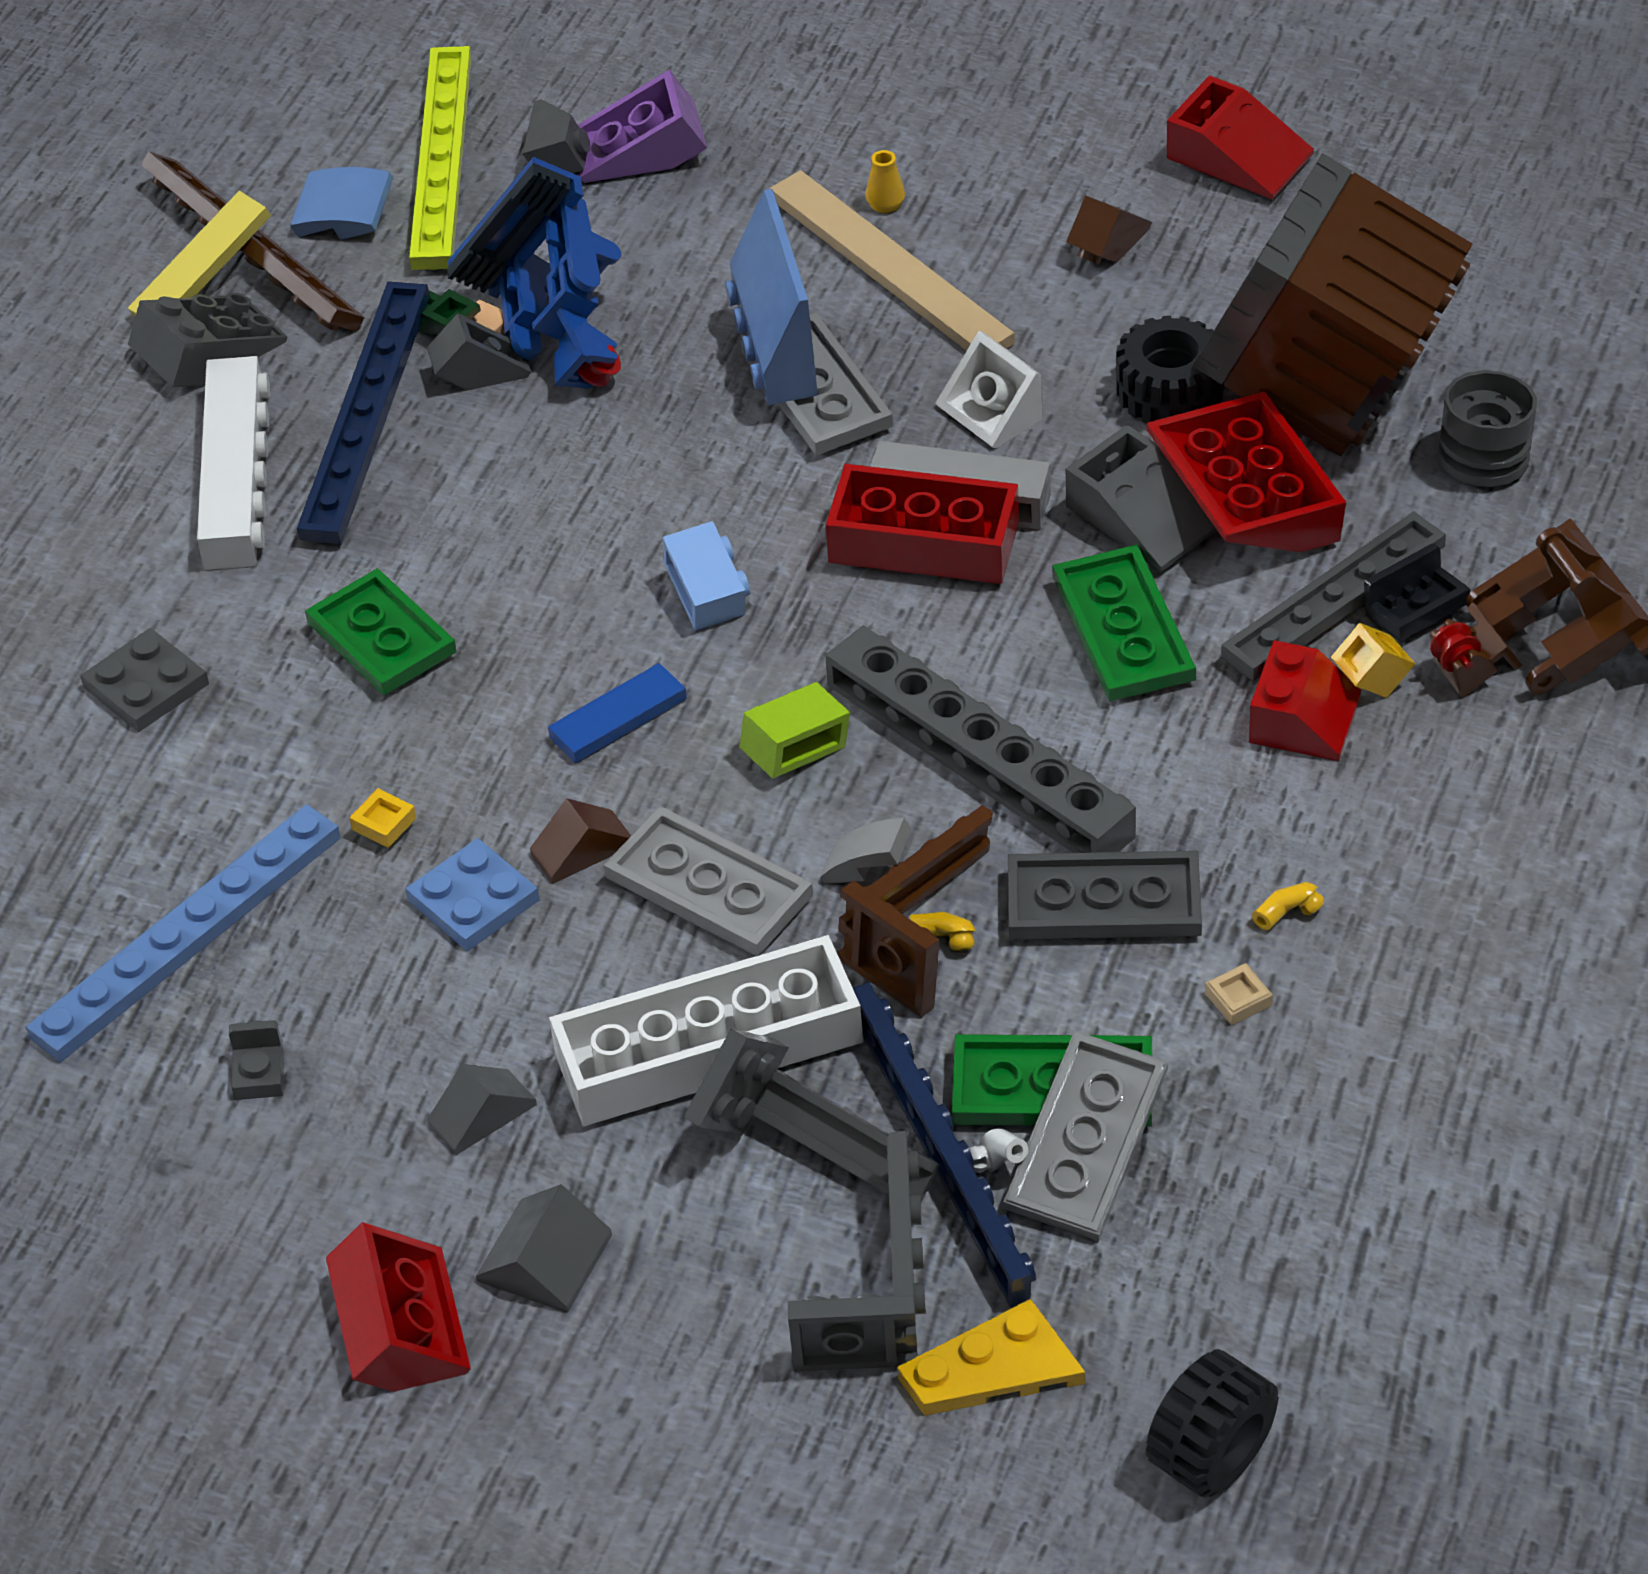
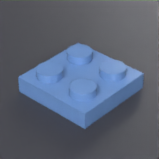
M479 838L405 888L407 900L467 952L540 900L538 888Z

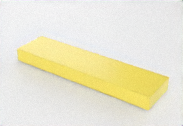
M239 190L128 307L132 315L136 316L140 300H157L163 296L192 298L194 295H197L271 217L267 208Z

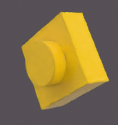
M377 788L349 819L353 831L389 848L414 822L416 812L413 805Z

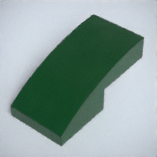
M450 289L441 296L429 290L430 298L426 309L421 312L422 321L418 332L437 336L457 313L472 319L481 311L480 304Z

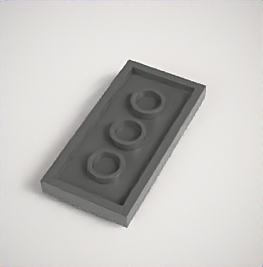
M1198 850L1008 854L1009 939L1202 936Z

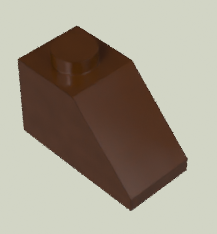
M1085 195L1066 242L1080 248L1077 256L1100 265L1103 258L1118 262L1150 229L1152 222Z

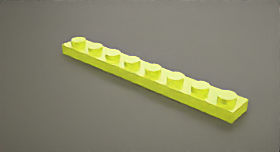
M470 46L430 48L409 255L411 270L448 269V260L454 254L471 69Z

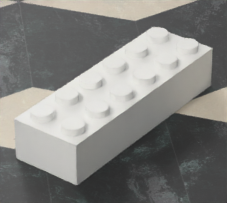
M829 935L549 1017L555 1055L582 1126L697 1093L731 1028L774 1038L788 1046L789 1049L779 1068L863 1043L861 1007Z

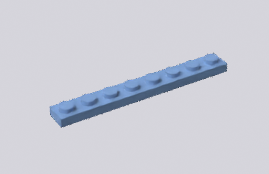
M308 804L304 805L26 1026L29 1039L60 1063L341 839L339 827Z

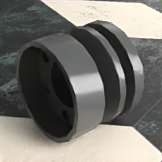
M1482 370L1469 372L1454 379L1445 390L1438 460L1443 470L1455 479L1475 486L1493 487L1505 485L1520 478L1529 467L1532 433L1534 431L1537 397L1531 386L1518 377L1499 371Z

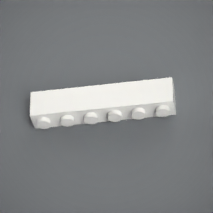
M257 356L212 359L206 362L197 542L204 571L256 567L257 548H264V529L262 522H258V518L266 516L264 493L259 490L260 487L267 486L265 462L261 461V457H268L267 435L265 431H262V428L269 427L267 402H263V398H270V382L268 373L260 372Z

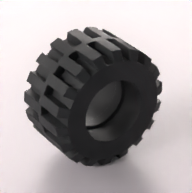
M1170 315L1162 316V319L1157 320L1154 318L1146 319L1143 325L1135 324L1130 328V333H1124L1116 350V392L1121 406L1128 408V414L1134 418L1142 417V422L1148 423L1221 403L1224 382L1220 384L1192 367L1213 333V329H1206V324L1200 321L1191 322L1188 317L1180 316L1178 319L1171 318Z
M1215 1349L1210 1353L1204 1354L1177 1378L1160 1403L1152 1420L1146 1441L1145 1451L1148 1461L1200 1497L1206 1498L1218 1494L1244 1472L1267 1438L1278 1406L1277 1386L1224 1350Z

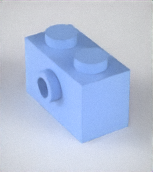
M713 521L663 537V563L695 631L745 615V597L750 595V587L743 570L736 571L732 563L734 561V554L730 541L726 535L720 537Z

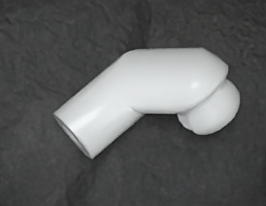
M1004 1129L988 1131L980 1140L979 1146L969 1148L973 1158V1170L975 1173H982L987 1169L989 1172H993L999 1169L1006 1160L1020 1163L1027 1157L1029 1152L1028 1145L1023 1139Z

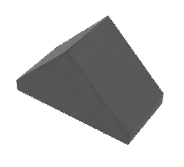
M462 1064L427 1121L429 1127L455 1155H458L530 1110L537 1103L532 1094L508 1069Z

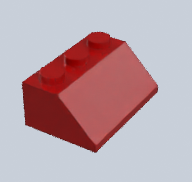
M362 1222L326 1256L351 1375L354 1381L395 1392L462 1376L471 1370L442 1247Z

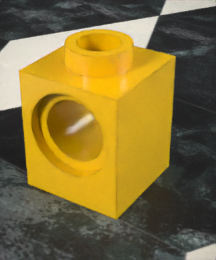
M1359 623L1331 656L1332 660L1356 687L1386 698L1416 664L1391 635Z

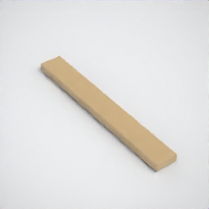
M800 170L769 188L773 189L778 206L966 351L978 331L984 332L1006 349L1015 344V334L1013 331Z

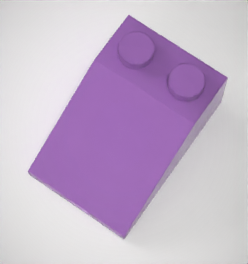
M670 69L578 124L580 129L583 128L586 131L590 140V151L587 153L584 170L578 172L584 183L673 169L685 161L694 159L700 152L707 149L695 101Z

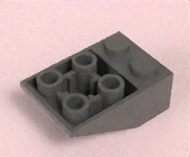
M233 292L228 293L226 296L198 294L192 298L163 296L157 300H140L128 345L172 387L205 385L207 360L250 356L260 357L284 344L288 336L274 324L271 318L258 310L247 296Z
M1128 424L1065 469L1066 507L1124 547L1138 545L1144 560L1161 572L1217 531L1157 444Z

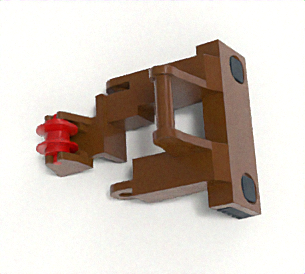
M1571 518L1557 528L1551 527L1544 530L1536 539V546L1538 548L1475 588L1468 595L1466 606L1477 621V625L1472 628L1465 623L1448 619L1444 622L1445 626L1440 627L1438 631L1433 630L1430 633V651L1434 656L1432 659L1462 698L1498 671L1494 663L1500 658L1504 657L1514 670L1523 666L1506 644V641L1536 621L1531 613L1569 587L1576 597L1582 615L1541 641L1552 657L1536 666L1526 677L1525 683L1531 693L1539 695L1546 693L1565 679L1572 685L1632 642L1648 660V615Z

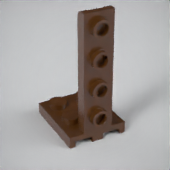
M981 805L969 815L960 817L951 828L937 838L925 842L919 851L905 861L899 862L898 865H893L884 876L870 886L863 887L853 880L840 890V897L846 901V913L839 917L838 931L844 935V947L837 951L840 961L920 1017L926 1015L935 1006L939 939L927 928L919 926L903 915V913L989 852L990 839L987 837L988 826L992 823L993 813L984 805Z

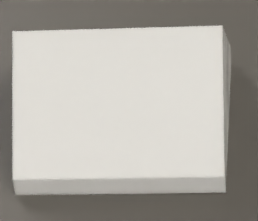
M978 331L935 404L991 447L997 449L1042 420L1041 374L987 334Z

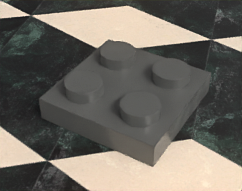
M152 628L147 629L80 675L83 688L137 732L142 731L209 684L205 670Z

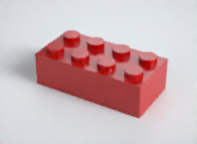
M845 463L826 522L828 563L1003 584L1019 524L1018 484Z

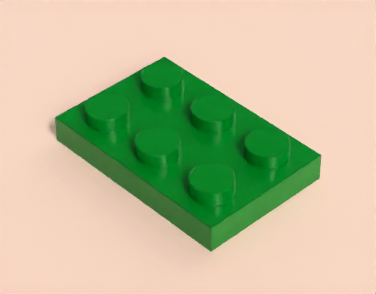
M378 568L305 610L307 623L383 696L457 652L455 639Z

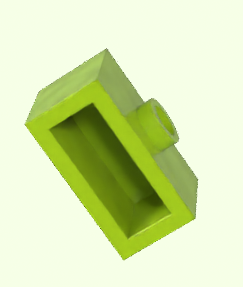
M814 682L744 712L739 748L774 779L845 748L850 712L819 683Z

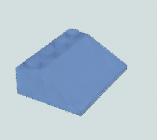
M767 189L763 191L730 261L732 280L725 281V289L729 306L737 305L738 307L733 309L738 334H746V336H742L745 359L747 362L754 360L755 363L750 365L755 390L763 389L768 406L817 396L818 392L808 298L773 189Z

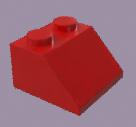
M1273 640L1250 704L1249 743L1339 761L1361 698L1362 690L1356 687L1319 649Z

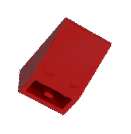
M1210 75L1167 120V159L1272 200L1314 154L1313 147L1246 89Z

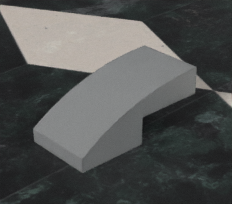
M905 817L873 822L842 836L835 842L820 876L823 883L852 882L853 880L865 881L870 867L898 865L912 832Z

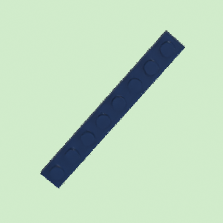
M387 281L296 528L299 539L302 541L342 544L421 324V312L426 309L430 298L427 284Z
M870 982L854 987V993L861 1007L863 1038L927 1156L941 1164L937 1174L1010 1308H1013L1031 1299V1283L1036 1281V1273L1032 1261L1026 1252L1021 1254L1018 1252L1014 1244L1015 1236L1009 1219L1005 1214L1000 1216L997 1214L993 1206L994 1197L988 1181L985 1177L978 1178L973 1170V1158L968 1145L964 1140L957 1141L955 1138L950 1113L944 1104L937 1105L934 1100L930 1077L924 1068L917 1069L913 1061V1049L905 1033H897L894 1027L893 1012L887 999H879Z

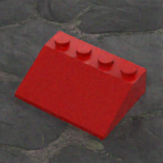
M1265 391L1147 423L1146 430L1225 542L1294 552H1304L1340 542L1346 501Z

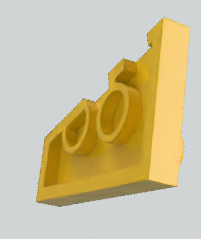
M1031 1299L897 1367L899 1381L924 1416L986 1404L989 1397L1019 1391L1020 1397L1040 1393L1039 1387L1063 1382H1066L1067 1387L1086 1384L1085 1371Z

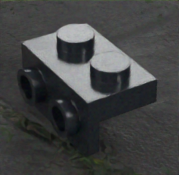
M1432 543L1365 580V612L1368 618L1397 640L1402 641L1465 606L1466 599L1471 591L1467 585L1441 567V549Z

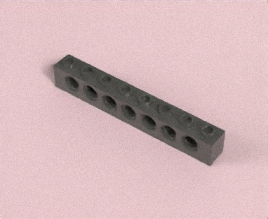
M863 625L825 655L828 687L1071 852H1120L1136 838V807L1132 805L1128 798L1122 794L1114 793L1099 783L1091 773L1085 770L1081 771L1063 759L1055 749L1045 747L1030 737L1022 727L1016 724L1012 725L994 713L986 703L978 702L961 691L953 681L945 680L927 668L920 659L911 657L894 646L887 637L878 635Z

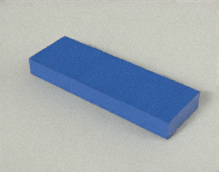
M658 663L549 725V737L574 763H577L686 700V688L667 669Z

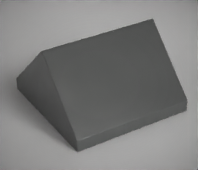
M562 1184L522 1198L476 1275L477 1282L569 1312L609 1242L612 1231Z

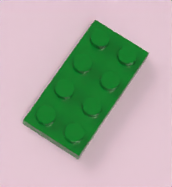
M1138 545L1052 565V578L1109 702L1196 680V666Z
M955 1034L952 1097L953 1125H1035L1072 1035ZM1090 1035L1152 1056V1036ZM1152 1111L1146 1123L1148 1127H1152Z

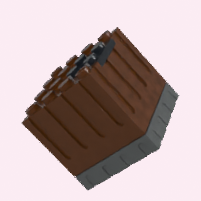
M1322 153L1192 367L1220 384L1224 382L1225 387L1241 397L1265 391L1291 427L1341 457L1351 442L1359 446L1372 425L1366 421L1369 417L1374 421L1377 420L1389 400L1384 393L1387 392L1393 396L1407 374L1402 367L1405 366L1411 370L1425 348L1418 341L1421 338L1426 342L1439 323L1440 318L1433 314L1435 311L1442 314L1456 291L1451 289L1449 285L1452 283L1458 286L1471 264L1465 261L1464 258L1473 244L1354 172L1352 175V170Z

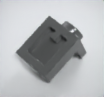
M255 1020L229 1025V1038L232 1046V1092L234 1100L283 1096L284 1048L277 1021Z

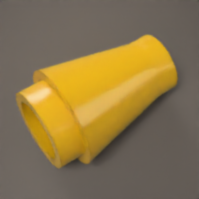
M880 150L871 156V169L865 198L873 210L880 213H890L900 208L906 192L896 164L895 154L888 150Z

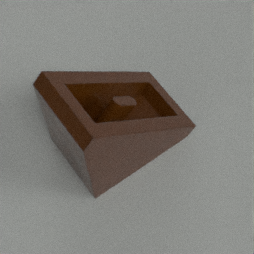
M566 798L530 847V853L551 883L554 884L612 857L631 835L612 810Z

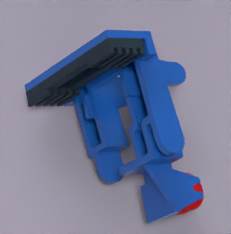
M532 157L448 260V279L453 280L456 277L457 283H461L464 280V285L467 287L472 284V289L477 290L480 287V292L485 293L488 289L489 296L498 298L499 295L501 296L505 334L510 336L514 351L524 359H535L541 353L540 333L559 340V349L554 354L555 385L590 389L592 386L603 387L610 382L611 375H616L621 369V361L615 351L617 343L587 323V317L599 305L598 298L594 297L592 292L600 284L601 273L608 265H614L621 258V250L614 242L591 231L586 201L582 199L581 177ZM545 239L548 244L550 263L534 254ZM545 293H548V297H549V304H548V305H547V300H546V294H545Z

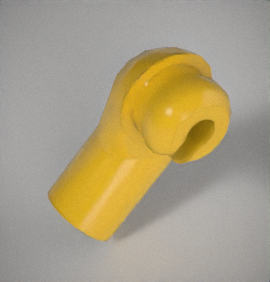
M1306 881L1278 889L1252 913V919L1259 928L1268 931L1289 910L1297 905L1304 915L1310 916L1312 913L1314 914L1324 905V897L1316 891L1318 888L1316 885Z
M948 912L910 915V920L921 927L927 928L934 936L949 935V947L953 951L970 950L974 947L973 933L976 930L970 920Z

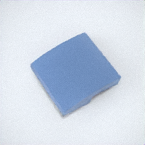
M336 167L309 172L290 226L298 237L332 228L340 240L376 231L393 176L389 171L364 167Z

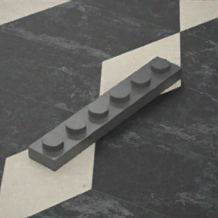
M1413 511L1221 645V658L1250 680H1256L1261 676L1273 640L1301 646L1306 645L1365 603L1364 582L1366 579L1432 543L1443 549L1445 547L1446 534Z

